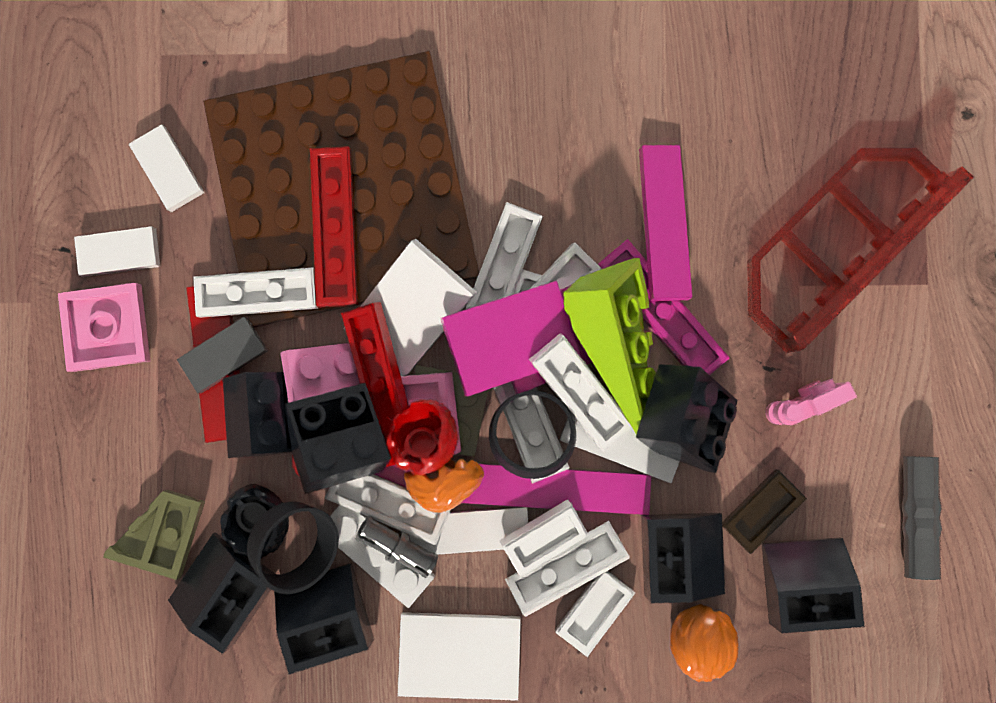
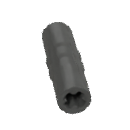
M903 456L902 530L904 535V577L919 580L941 579L940 538L942 525L940 515L942 506L940 501L939 457Z

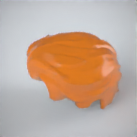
M450 459L442 468L424 475H415L411 471L404 473L406 489L412 499L424 509L436 513L449 511L459 505L480 486L484 478V470L477 462L470 460L467 463L461 459L456 463Z
M702 604L692 606L678 614L671 628L670 649L682 672L697 682H711L713 679H720L732 670L738 658L739 644L738 635L731 618L722 611H713L711 607Z

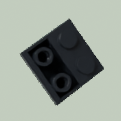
M659 364L635 438L658 454L708 472L716 473L720 459L725 454V442L731 422H733L736 416L738 400L701 367Z
M244 372L223 378L228 458L292 453L285 403L289 402L284 372Z
M366 383L285 403L292 454L305 494L382 472L391 460Z
M722 513L641 515L644 595L650 603L695 602L725 594Z
M215 532L209 538L168 601L189 632L223 654L237 642L271 589L262 582L251 566L249 559L234 553L223 537ZM261 564L262 571L269 574H276Z
M843 538L762 543L768 619L771 626L780 633L865 627L861 585Z
M352 562L329 569L317 583L301 592L282 594L274 591L277 637L288 675L369 650L374 641V636Z

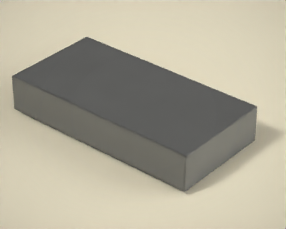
M243 317L184 354L177 361L196 392L203 393L222 381L223 378H227L266 353L268 349L249 319Z

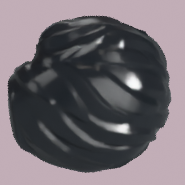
M249 484L229 495L227 499L228 508L221 515V535L224 541L233 549L234 553L242 557L248 558V540L256 522L269 509L283 503L274 492L258 484ZM288 517L281 521L267 537L262 549L261 558L277 551L283 543L289 528Z

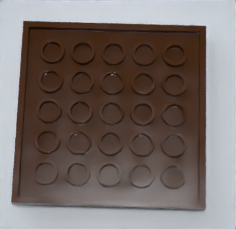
M430 51L203 100L239 273L300 268L315 269L310 148L349 146L352 154L358 305L363 304L405 248L414 239L423 244L464 281L478 278V264ZM350 306L321 307L318 309L247 315L252 326L255 328Z

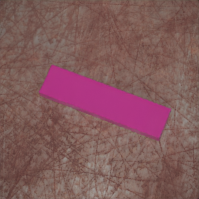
M642 145L639 149L650 301L689 300L692 298V284L680 145Z
M628 239L625 240L597 265L604 269L632 258H639L649 298V308L642 309L643 321L682 366L701 367L706 373L711 375L729 359V356L681 300L650 301L647 261Z

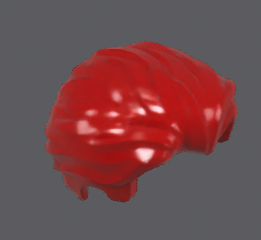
M420 399L411 402L410 407L394 417L387 436V447L397 467L405 471L411 470L415 475H424L440 469L452 458L457 448L459 434L456 421L451 415V410L438 400Z

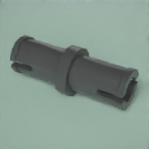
M367 516L365 521L362 522L355 536V540L361 541L385 554V560L392 564L397 561L421 574L424 578H427L429 573L433 571L438 560L436 553H432L410 541L408 534L403 531L396 533L376 522L370 516Z

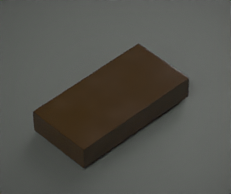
M775 469L722 522V527L749 554H752L807 498L780 470Z

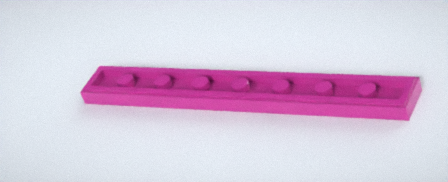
M479 464L484 470V478L480 486L461 502L552 509L568 499L574 509L578 511L649 515L651 476L648 474L568 469L532 484L530 479L516 476L501 465ZM396 465L385 467L382 472L374 474L406 488L404 479L406 471Z

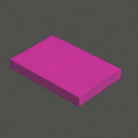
M557 281L440 318L465 396H470L538 373L529 359L558 334H562L580 356L569 317L564 309V301Z

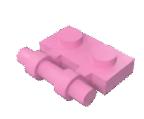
M833 379L823 382L817 380L799 388V397L792 400L770 403L766 408L765 414L768 421L772 424L794 425L811 416L821 415L856 398L857 395L850 382L834 383Z

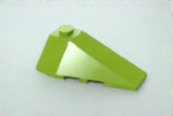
M632 258L580 277L563 292L564 309L570 317L573 331L637 434L656 372L653 368L648 367L647 364L649 346L653 345L652 332H644L642 309L649 308L648 292L640 259Z

